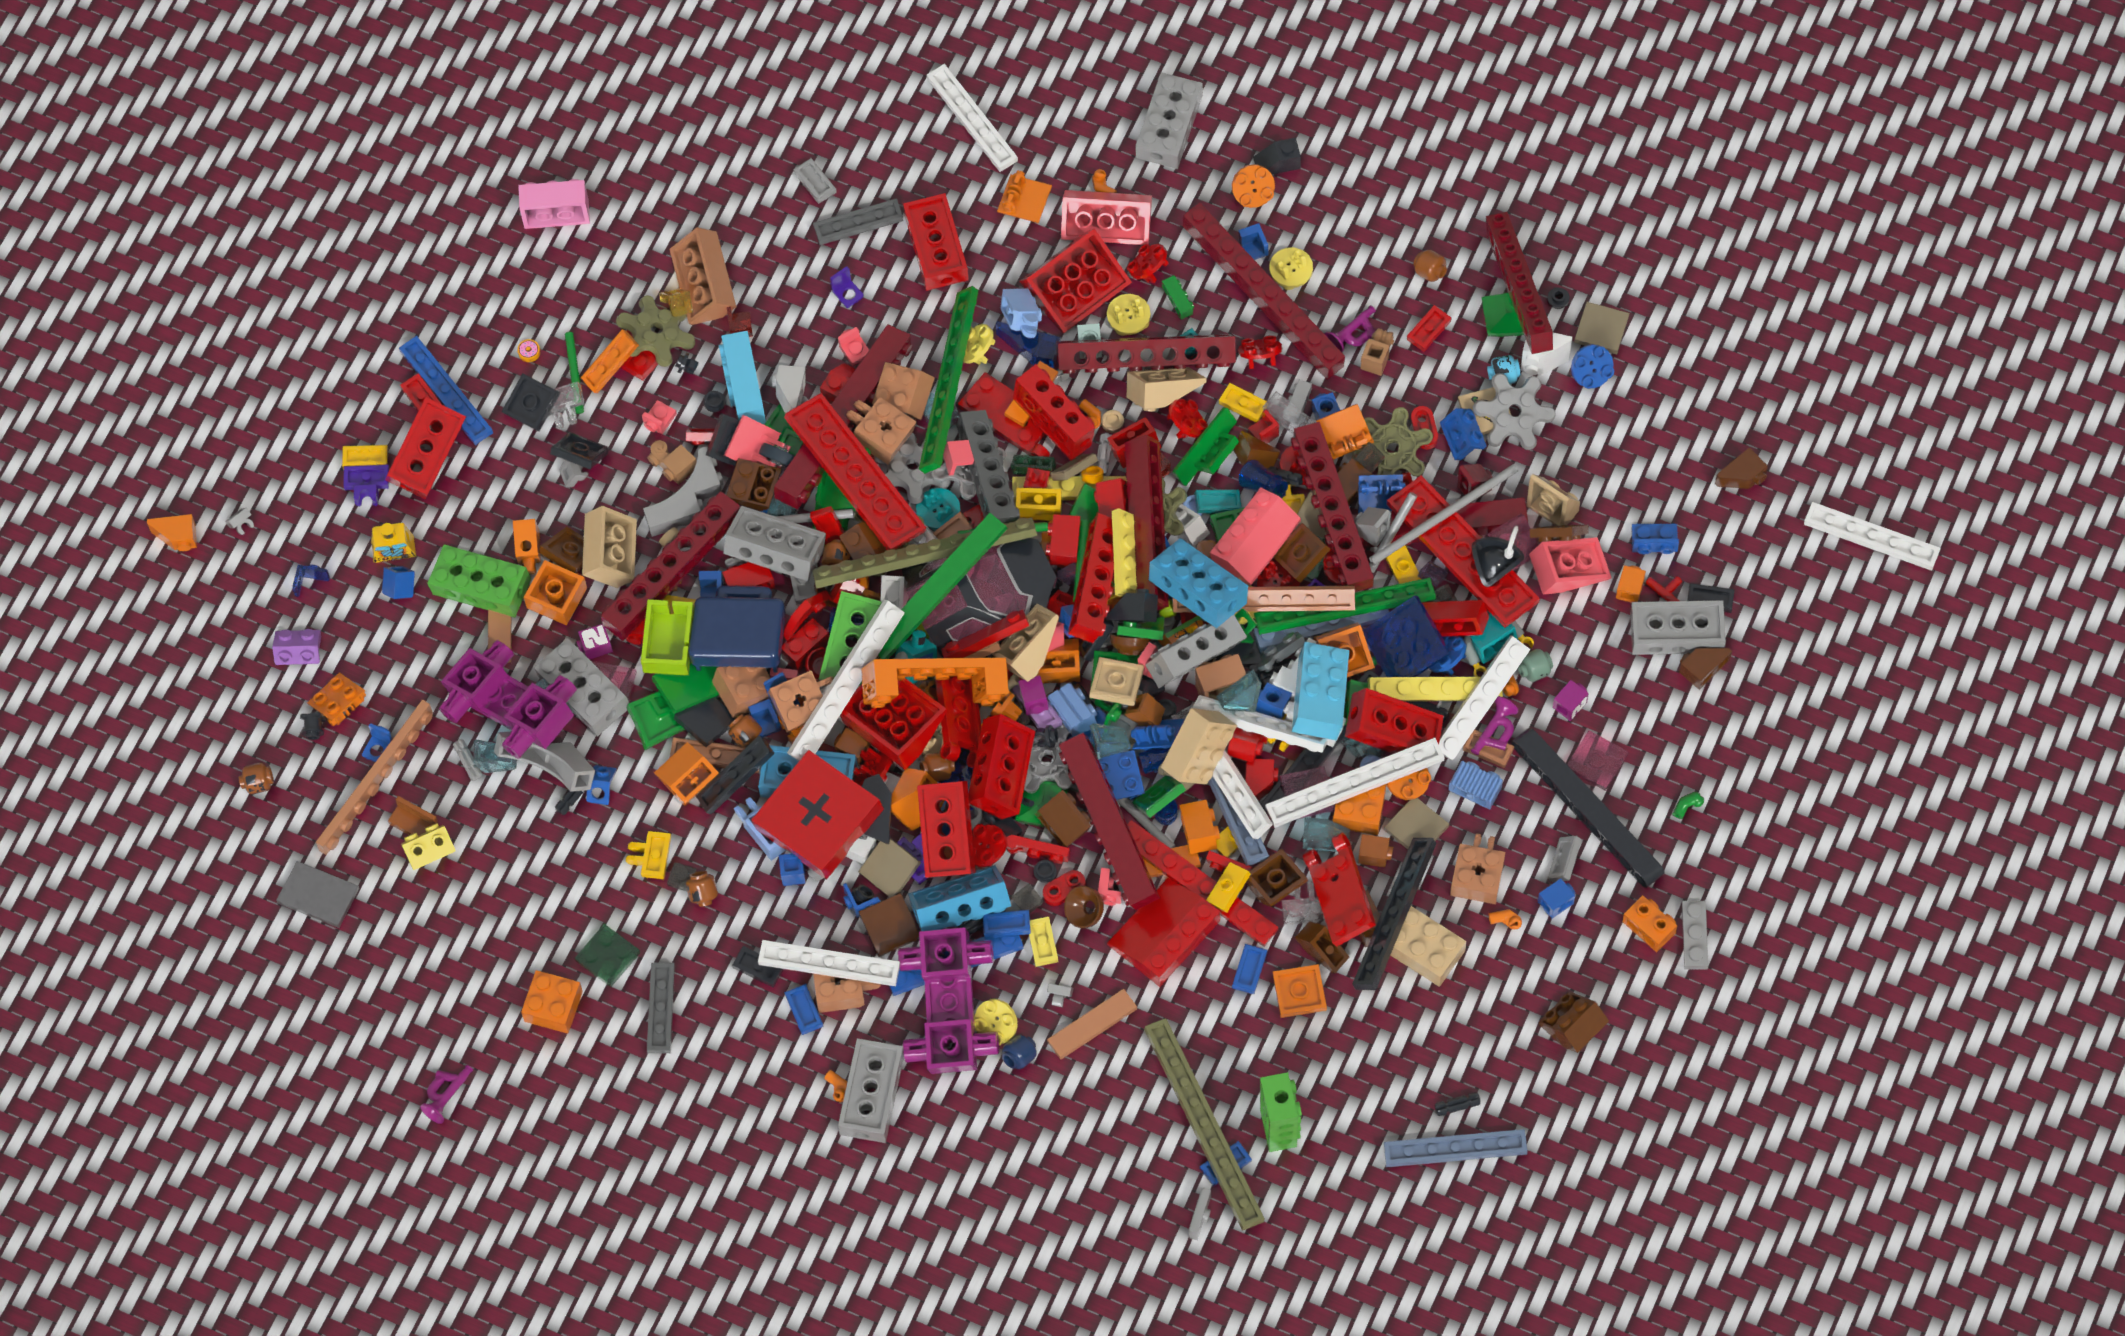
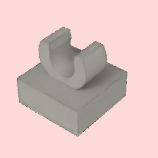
M567 460L563 462L559 470L565 487H574L578 481H583L587 477V472H581L583 466Z
M247 508L240 509L225 521L229 528L236 527V531L240 535L244 534L241 528L243 523H247L250 528L254 527L253 522L247 519L251 516Z
M1049 983L1047 992L1054 994L1052 1005L1062 1007L1064 996L1072 997L1074 988Z

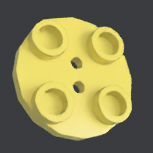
M1295 247L1284 248L1272 256L1269 264L1270 275L1284 289L1292 290L1304 285L1313 275V262L1310 256L1301 249Z
M1134 294L1120 295L1109 304L1107 309L1108 323L1118 335L1137 334L1149 326L1151 317L1150 307L1140 296Z
M980 324L970 328L964 363L970 364L975 362L978 365L981 362L987 363L988 359L984 354L988 351L990 345L995 343L993 330L988 325Z
M1000 999L984 1001L977 1008L974 1016L975 1031L978 1033L997 1032L999 1045L1010 1041L1015 1036L1018 1027L1015 1012L1008 1003Z

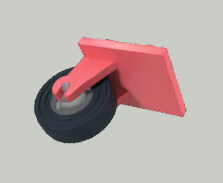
M742 415L724 454L735 461H738L739 458L781 468L782 465L788 467L795 457L788 453L791 448L790 446L777 441L781 433L745 415Z

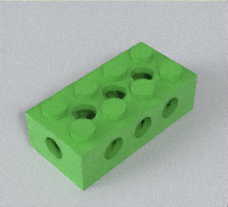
M443 545L427 584L435 596L486 610L489 609L515 618L531 577L524 566Z
M841 591L818 681L831 676L835 678L841 668L840 661L847 658L853 649L846 645L845 640L850 636L859 640L882 604V601ZM857 614L861 615L864 619L863 624L858 626L854 625L851 621V617Z
M1288 1072L1260 1078V1113L1269 1152L1297 1147V1139L1301 1138V1107L1299 1101L1295 1102L1296 1085L1294 1079L1290 1080Z

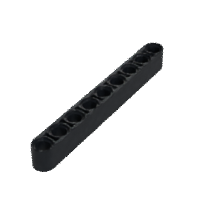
M1529 727L1511 741L1516 752L1643 887L1648 888L1665 874L1660 863L1534 729Z

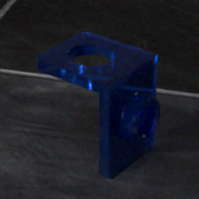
M298 565L292 590L295 597H299L303 578L330 581L328 570L317 565Z

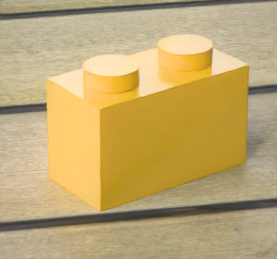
M1016 488V507L1019 509V519L1032 517L1033 520L1050 521L1053 520V514L1061 515V489Z

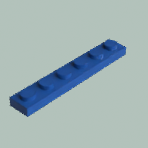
M417 336L399 347L400 353L417 374L419 373L441 404L466 416L461 428L474 445H477L493 434L492 428Z
M1019 935L994 938L982 937L971 941L991 940L994 960L1024 949ZM946 951L941 957L946 959L950 954ZM981 964L971 965V968ZM899 968L896 986H890L893 996L925 985L921 969L900 971Z

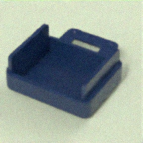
M720 586L716 590L715 597L697 598L694 603L688 649L691 663L696 666L697 671H701L702 666L773 668V672L778 673L786 618L784 602L779 598H771L772 591L769 587Z

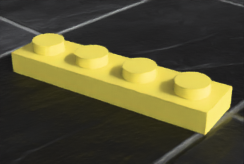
M1118 508L1112 511L1115 595L1123 597L1126 593H1135L1137 589L1134 514Z

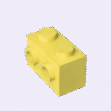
M436 823L425 828L426 832L419 836L417 833H413L404 838L405 842L401 843L413 870L456 851L444 825L439 826Z

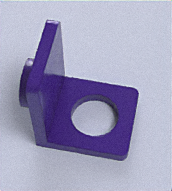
M848 266L830 278L832 292L846 308H850L864 297V294L851 281ZM850 289L856 295L853 299L847 300L843 297L844 291Z

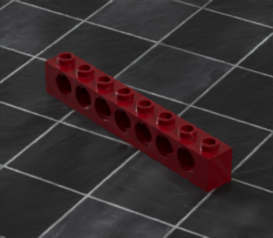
M1508 212L1486 216L1487 237L1531 354L1553 350V331Z
M1233 334L1056 341L1057 368L1062 370L1064 374L1076 373V369H1085V373L1098 372L1099 368H1107V372H1118L1123 367H1129V371H1140L1142 367L1151 366V370H1163L1164 366L1173 365V369H1185L1186 365H1195V368H1208V364H1217V367H1230V363H1236L1235 336ZM1210 346H1216L1218 349L1214 357L1207 356V349ZM1188 347L1196 349V353L1192 358L1185 357V350ZM1166 348L1174 350L1173 356L1169 359L1163 358L1162 355ZM1124 349L1129 350V358L1125 361L1119 360V352ZM1151 349V357L1147 360L1141 359L1140 354L1142 350ZM1102 350L1107 351V359L1102 362L1097 361V353ZM1082 351L1085 352V360L1080 363L1075 362V354Z
M1320 421L1294 428L1291 444L1294 451L1298 450L1299 457H1297L1300 470L1304 469L1306 476H1304L1307 489L1312 491L1311 502L1313 508H1318L1320 514L1317 516L1319 526L1325 529L1326 535H1324L1326 545L1332 549L1331 560L1333 566L1339 569L1340 586H1355V592L1372 588L1374 577ZM1307 448H1314V449H1316V451H1314V452H1309V451H1307L1306 449H1307ZM1320 467L1323 470L1315 471L1313 468ZM1326 486L1329 488V490L1323 491L1319 488ZM1334 506L1336 509L1328 510L1326 507ZM1339 525L1342 526L1343 529L1336 530L1333 527ZM1341 545H1347V546H1349L1350 548L1344 550V549H1341L1340 546H1341ZM1355 565L1357 568L1348 569L1346 566Z
M721 491L716 497H711L706 507L693 516L692 522L687 527L681 528L677 537L671 543L669 542L664 546L662 553L657 558H653L641 574H637L634 577L632 584L626 590L624 589L618 594L616 601L604 608L601 614L603 626L624 641L646 618L647 601L663 600L726 535L741 506ZM714 516L720 517V518L717 519V520H712V519H711V518L714 517ZM698 532H705L703 535H696ZM685 547L690 548V549L687 550V551H682V550H681L682 548H685ZM668 563H675L671 567L666 566ZM655 578L660 579L658 582H651ZM639 594H644V595H645V596L642 597V598H637V597H636V596L639 595ZM623 610H630L626 614L621 613Z

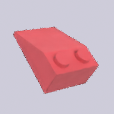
M1598 537L1573 539L1571 541L1542 542L1529 554L1542 594L1562 593L1612 578Z

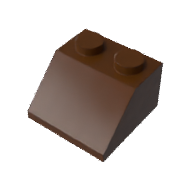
M865 521L856 524L839 536L853 560L860 559L866 555H877L887 551Z
M1280 849L1249 871L1251 875L1247 883L1250 890L1262 904L1272 907L1306 883L1308 878L1290 857Z

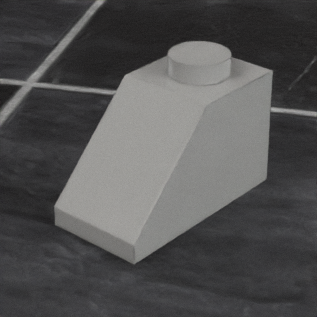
M1368 507L1364 513L1360 512L1354 520L1359 536L1377 547L1390 527L1391 512L1387 509Z

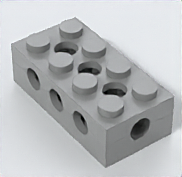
M1161 72L1136 143L1137 159L1178 169L1203 96V83Z
M741 506L726 533L723 554L808 581L813 573L812 570L815 569L823 553L826 533Z
M1723 601L1632 602L1630 611L1632 655L1686 654L1688 652L1691 654L1696 648H1725Z
M1232 615L1218 628L1211 624H1205L1194 630L1193 633L1186 634L1177 639L1173 644L1162 647L1158 652L1150 656L1152 660L1146 664V667L1158 688H1161L1194 670L1200 664L1208 662L1232 649L1246 639L1247 636L1235 615Z
M568 638L534 667L539 679L547 687L553 684L559 675L567 678L575 685L577 691L566 704L597 737L627 711L626 707L629 704L627 697Z
M857 1038L838 1124L840 1135L886 1143L904 1060L903 1046ZM874 1067H880L877 1071L871 1070ZM869 1089H876L872 1093L867 1092ZM864 1111H871L870 1114H862Z

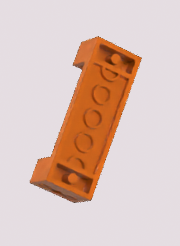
M1006 658L874 659L861 668L864 705L871 704L872 708L885 707V704L892 702L891 700L899 695L898 681L905 680V677H913L914 680H926L927 677H935L936 680L949 679V676H957L958 680H967L972 677L973 703H981V706H993L995 702L1001 701V698L1009 694Z

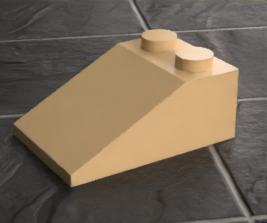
M1189 367L1185 369L1168 368L1163 370L1127 372V398L1133 401L1135 405L1142 407L1144 411H1156L1157 408L1168 406L1175 400L1206 383V377Z
M1532 474L1529 481L1527 507L1556 526L1568 525L1579 511L1580 501L1574 494L1562 490L1556 482L1548 481L1544 477Z
M1036 604L1026 615L1030 626L1008 636L1000 645L1001 649L993 653L996 658H1006L1007 669L1027 682L1036 677L1039 669L1043 666L1059 619L1057 614L1039 604Z

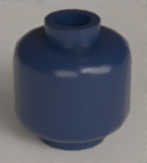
M1015 1035L1002 1048L1003 1061L1012 1069L1025 1068L1037 1056L1036 1043L1031 1037Z

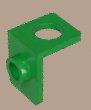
M1241 609L1235 615L1236 619L1239 620L1241 617H1244L1248 621L1246 629L1240 625L1247 636L1241 642L1253 643L1254 639L1249 633L1256 627L1257 623L1246 609Z
M1096 699L1095 705L1109 712L1103 725V730L1106 731L1112 721L1116 723L1120 718L1122 704L1113 702V705H1107L1103 700Z

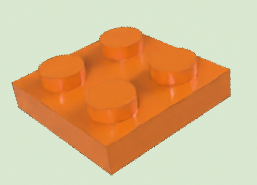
M1319 964L1273 971V980L1281 1018L1327 1011Z

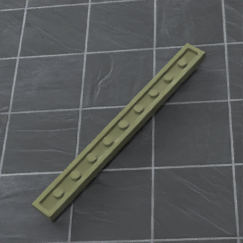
M1020 518L1015 522L1003 523L1008 529L991 547L1037 536L1033 518ZM972 532L953 534L943 539H932L927 543L918 545L911 544L906 548L891 549L881 554L866 555L856 560H844L835 565L820 566L818 569L812 570L816 588L950 557Z
M1165 1018L1145 1026L1144 1031L1242 1231L1263 1223L1265 1218L1167 1019Z

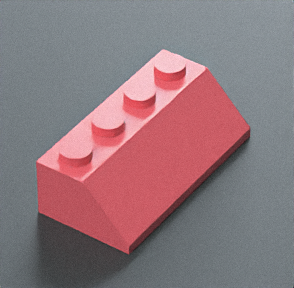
M1065 190L1062 205L1061 240H1075L1086 231L1095 228L1104 242L1149 244L1152 195Z
M1260 488L1211 550V559L1242 582L1251 586L1301 522V518L1279 496Z

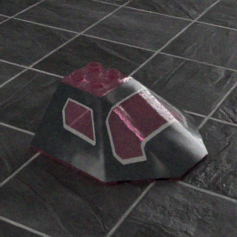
M1026 538L990 547L922 622L923 627L942 657V648L949 642L958 641L1005 618L1013 611L1023 609L1027 615L1036 604L1047 609L1053 586L1055 587L1058 578L1040 542L1037 539ZM949 557L902 568L905 589L910 599ZM1007 637L999 640V644L1001 645Z

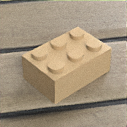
M604 506L585 514L583 576L615 588L632 582L635 575L637 519Z
M1191 708L1161 768L1179 782L1207 784L1212 778L1213 771L1221 760L1228 742L1232 739L1237 725L1219 711Z
M1411 906L1391 956L1440 987L1464 954L1466 941Z

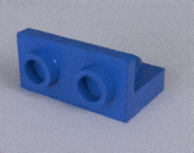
M1456 408L1440 421L1454 460L1461 461L1474 449H1484L1486 447L1483 434L1471 409Z
M1632 524V552H1638L1639 554H1649L1651 552L1672 554L1673 552H1678L1677 524Z

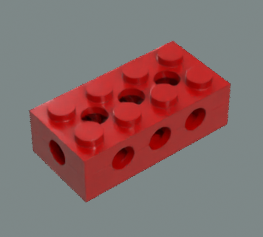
M946 193L903 203L905 220L926 291L968 281V268Z
M1035 364L1016 379L1013 393L1015 402L1071 461L1092 445L1095 430L1094 422L1090 417L1083 415L1075 401L1068 399L1060 385L1053 383L1045 369H1040Z
M425 397L385 480L426 500L466 416ZM438 425L441 431L434 433L430 430V426ZM427 444L430 446L431 451L428 453L423 452L420 446ZM418 464L422 470L414 472L411 470L410 465Z
M1365 688L1352 694L1345 737L1395 754L1433 738H1436L1439 744L1444 716Z
M1001 713L983 719L969 788V804L1000 819L1019 814L1035 736L1034 730Z
M968 782L917 785L925 878L976 873ZM943 800L947 801L949 805L947 812H943L940 808V803ZM945 823L949 824L951 828L949 835H945L942 831ZM947 846L951 847L953 851L950 859L944 854Z

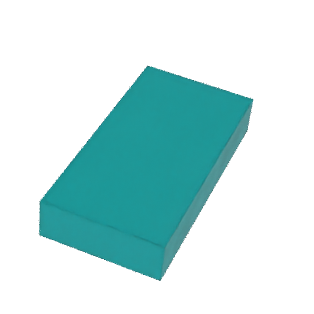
M1196 490L1194 493L1197 513H1222L1242 508L1239 490Z

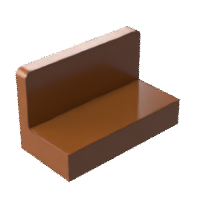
M400 796L396 798L397 808L388 820L391 826L408 835L417 833L418 836L426 832L425 828L438 823L435 815Z

